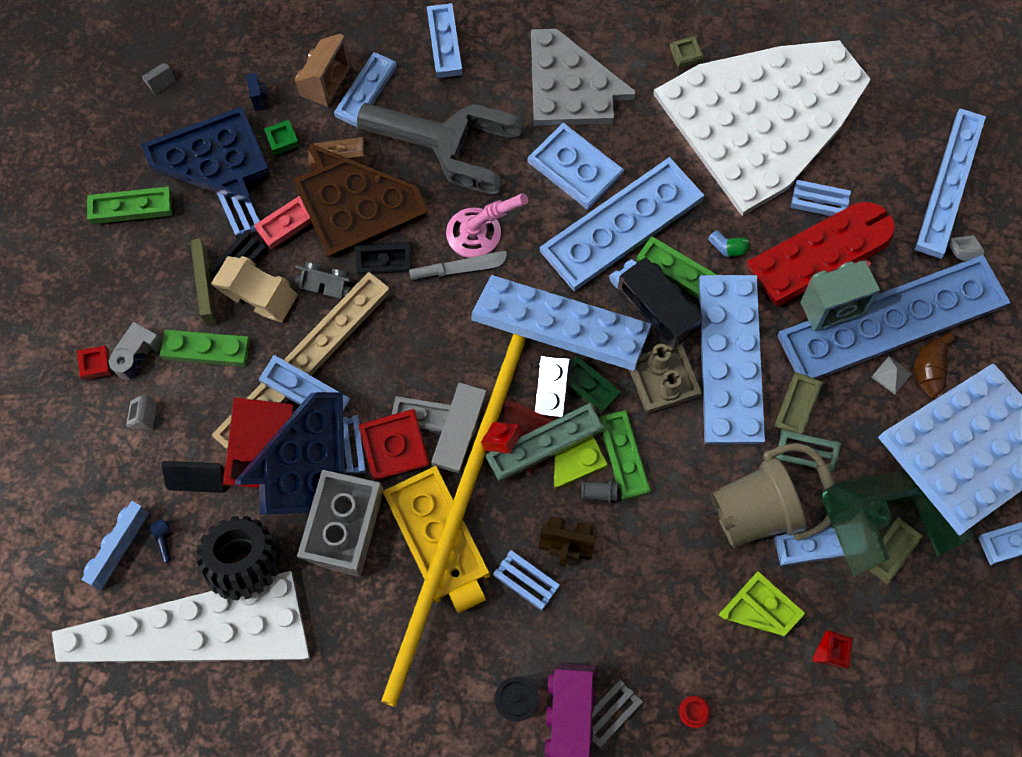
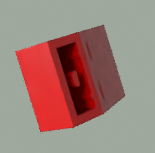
M233 398L222 485L259 489V484L235 485V480L290 418L293 404Z

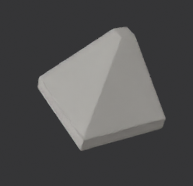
M974 235L949 238L948 245L956 258L968 261L984 255V249Z

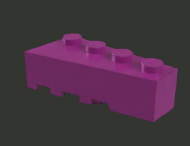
M560 663L554 669V674H549L548 693L553 694V706L547 707L546 725L552 726L551 739H546L545 757H592L590 746L593 743L594 724L593 720H591V714L594 713L596 698L595 688H593V677H597V665Z

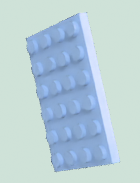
M994 363L890 427L878 437L959 536L1022 491V394L1019 393Z

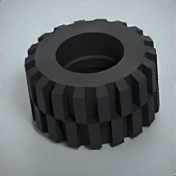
M234 516L231 517L230 521L223 519L219 521L220 525L216 527L211 526L208 529L209 534H203L200 541L202 544L197 545L196 552L198 556H196V562L208 586H210L215 594L219 593L220 597L227 599L229 596H231L232 600H239L241 596L249 599L252 598L253 593L257 592L260 594L264 591L263 587L265 585L270 586L273 583L272 576H277L279 572L277 566L280 565V558L268 528L265 525L263 526L261 521L257 519L252 521L251 517L244 516L242 519ZM250 552L241 561L228 564L234 556Z

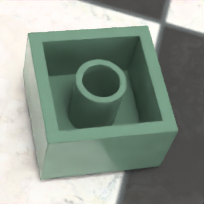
M865 260L858 263L850 261L841 265L837 270L831 272L824 270L813 275L800 303L814 332L867 314L880 289Z

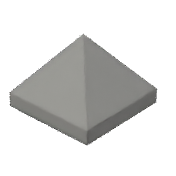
M888 356L871 378L895 395L912 375V372Z

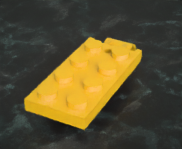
M436 466L382 491L424 580L453 503V499ZM463 519L434 598L437 604L442 602L440 598L449 594L458 614L486 601L477 580L482 577L485 580L491 577ZM458 571L460 574L458 577H453L452 572Z

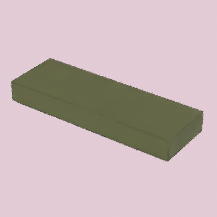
M201 238L193 239L190 244L199 313L207 326L217 325L211 274L208 270L210 268L208 252Z

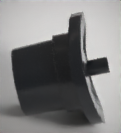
M511 677L504 680L498 686L494 701L497 711L503 718L513 722L527 720L534 714L538 707L539 697L536 688L530 681L522 677Z

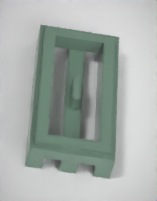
M781 430L778 447L791 444L786 442L787 438L832 447V452L819 449L814 450L821 457L831 459L828 465L830 471L835 472L841 446L840 442ZM784 453L775 456L782 461L814 468L818 466L815 460Z

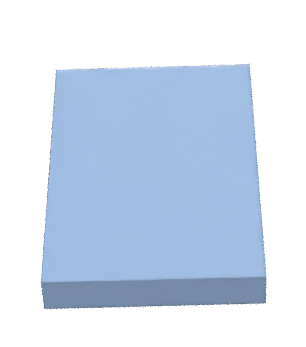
M562 123L528 157L530 165L587 210L624 174L623 168L565 123Z

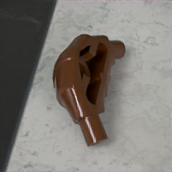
M949 332L940 339L934 338L926 346L921 347L913 365L918 386L922 387L931 399H937L946 393L944 389L947 386L946 376L948 374L947 347L955 342V337Z

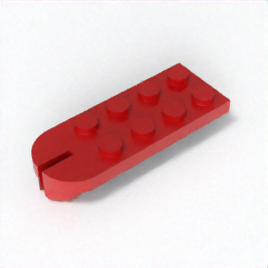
M871 202L856 203L748 260L747 268L752 275H757L758 283L774 305L778 307L804 293L811 277L816 273L824 270L828 272L837 270L841 265L850 261H854V263L861 262L887 248L894 237V221L891 215L887 216V211L878 204Z

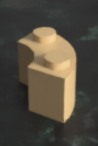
M228 256L211 284L236 303H239L240 299L256 307L254 309L255 313L282 323L298 296L290 287V282L281 276L273 277L261 271L247 257L241 256L236 258Z

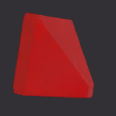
M830 630L826 631L813 655L812 662L849 669L852 638Z

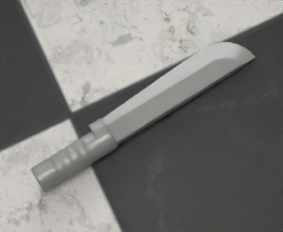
M500 251L448 263L410 269L409 274L411 280H417L436 275L444 277L446 275L497 268L505 262L507 253L506 251Z

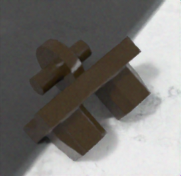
M551 516L547 525H542L539 549L549 551V555L560 557L559 566L565 567L567 559L579 561V557L592 559L596 536H593L592 524L578 523L574 532L564 529L565 520Z

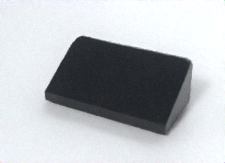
M411 241L355 245L357 274L409 271L412 269Z
M162 462L161 467L165 486L169 491L223 493L225 491V485H222L224 468L220 463Z

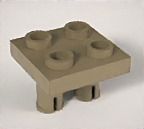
M682 343L674 349L670 345H656L653 351L640 355L635 371L629 370L646 414L701 397L702 392Z

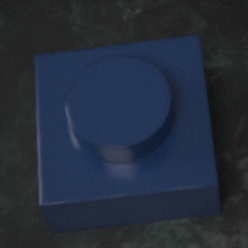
M257 73L246 74L255 111L264 110V99L268 98L265 82H259Z

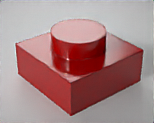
M106 345L77 350L79 377L82 380L111 375L109 349Z
M493 422L481 441L483 449L485 451L510 454L522 434L520 426L517 424Z

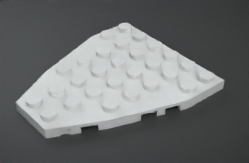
M840 40L779 46L699 64L654 89V96L741 216H744L784 193L793 185L794 180L800 173L808 168L814 157L820 154L841 130L848 115L858 103L860 96L867 89L871 79Z

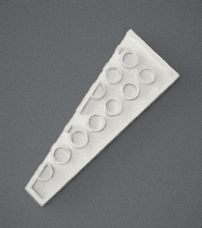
M292 571L272 576L273 583L270 586L265 585L262 593L258 594L255 592L252 594V598L245 599L244 596H241L239 600H232L231 596L224 599L220 597L219 593L215 594L213 591L52 632L55 659L60 664L95 662L156 663L165 661H306L311 658Z

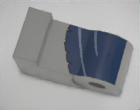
M133 322L109 358V366L121 379H132L138 375L140 364L149 351L152 349L158 352L162 346V341L153 332Z

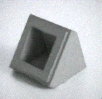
M165 63L160 64L142 76L143 81L154 95L177 81L170 67Z
M144 394L131 400L126 428L153 430L157 402Z

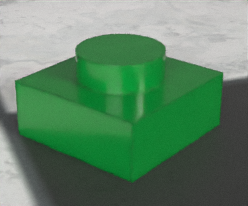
M289 120L264 128L274 156L300 147Z

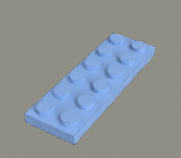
M669 157L540 247V252L570 288L576 291L650 239L651 236H654L702 202L704 194Z
M491 275L472 311L471 317L472 321L635 371L651 329L650 323Z
M700 275L698 282L699 308L703 317L700 325L705 445L764 444L757 275Z

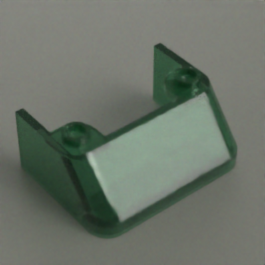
M905 470L835 483L825 489L822 495L823 504L853 576H858L890 559L878 530L888 526L891 521V513L888 508L890 505L914 501L937 556L943 555L975 539L970 528L959 536Z

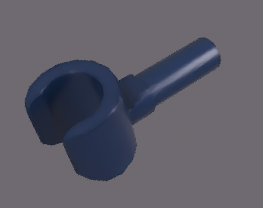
M160 519L151 525L150 532L159 545L163 563L170 562V557L164 536L171 533V529L165 520Z

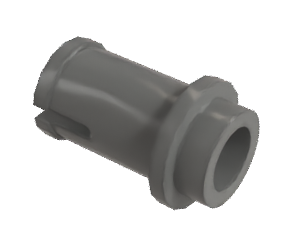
M609 480L608 483L582 481L581 500H608V503L617 501L618 483H612V480Z

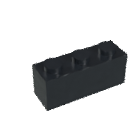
M644 257L620 275L618 289L673 349L699 330L703 319L699 308L695 304L689 303L683 297L681 289L675 283L669 282L657 263H652L647 257Z

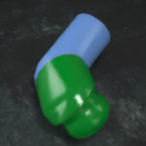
M715 230L708 237V240L726 257L744 255L751 247L750 241L747 238L726 239L718 230Z

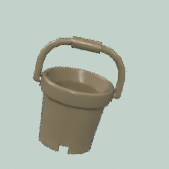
M799 443L787 444L764 453L765 461L760 464L758 470L710 492L715 511L718 510L721 527L733 548L783 532L790 536L794 535L795 540L800 541L818 534L830 525L836 516L838 507L836 493L838 490L828 463L823 461L817 451L810 446ZM785 452H805L815 460L826 495L830 499L829 512L823 522L807 530L804 511L795 486L782 462L775 457Z

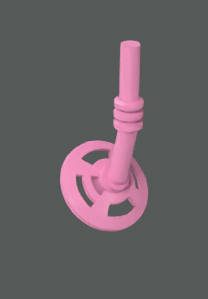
M522 193L503 202L500 200L486 205L484 209L467 208L456 213L450 219L446 230L447 241L450 247L457 254L466 258L491 253L497 247L501 238V227L497 219L504 217L508 211L526 205L528 203L527 195ZM456 222L461 223L460 235L454 238L453 229ZM492 224L494 227L491 241L486 238V225ZM463 244L469 246L481 245V248L468 249L463 247Z

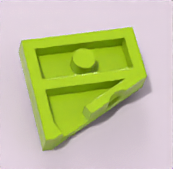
M593 436L555 455V490L607 468V463Z
M757 571L720 612L719 616L725 620L784 637L805 613Z

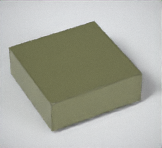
M695 36L670 43V50L678 69L703 62L704 55Z

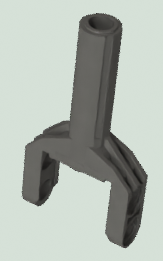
M364 103L361 106L357 117L358 129L433 149L449 183L492 195L499 193L502 179L490 169L458 161L468 137L469 128L512 138L519 136L524 126L523 120L516 115L477 104L457 111L442 124Z

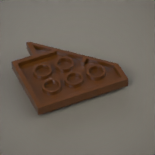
M313 144L309 145L308 148L317 169L292 179L327 256L428 212L417 186Z

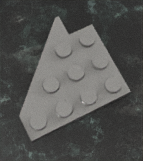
M531 29L534 126L561 125L562 123L566 125L613 124V101L634 100L635 90L558 29Z

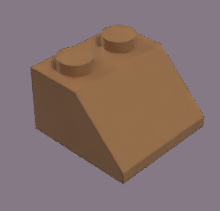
M337 34L321 39L315 49H311L307 63L303 69L298 71L295 78V83L301 97L326 107L329 106L351 67L344 35Z

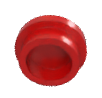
M687 697L679 706L680 720L689 728H700L710 718V707L701 697Z

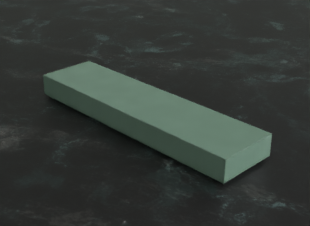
M591 403L521 436L510 454L491 451L485 454L498 482H501L604 431V427Z

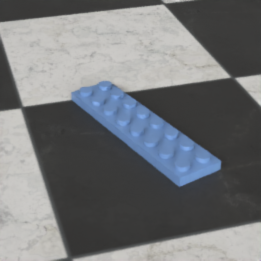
M984 255L878 294L865 315L814 332L808 320L779 331L777 337L795 372L814 379H820L1004 309L1010 304V301Z

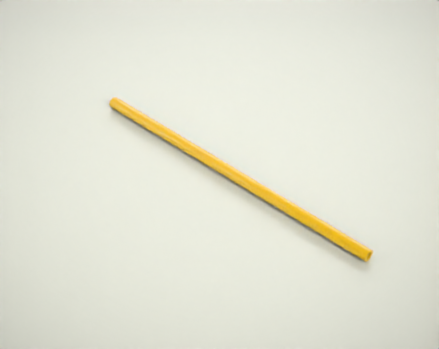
M517 334L512 336L381 702L386 705L396 707L487 452L483 449L481 441L492 423L498 421L525 345L526 337Z

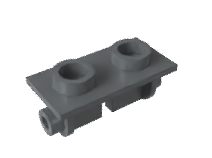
M306 262L305 266L296 265L295 267L302 270L301 275L297 274L295 278V285H299L300 289L319 293L321 284L324 283L323 294L341 300L351 291V287H347L348 282H356L355 279L348 278L349 272L332 269V273L321 271L322 265Z

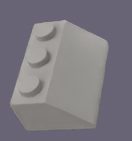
M322 470L297 557L332 571L361 577L383 498L382 491L384 490L381 483Z

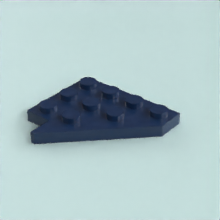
M242 106L141 144L152 171L247 203L252 202L245 183L270 174Z
M343 392L310 393L237 477L235 485L259 484L260 515L309 513L322 470L345 475Z

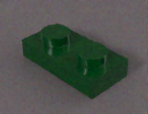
M578 356L571 362L569 389L586 404L591 403L593 409L602 416L617 400L621 391Z

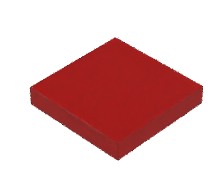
M415 409L358 424L373 481L431 466Z

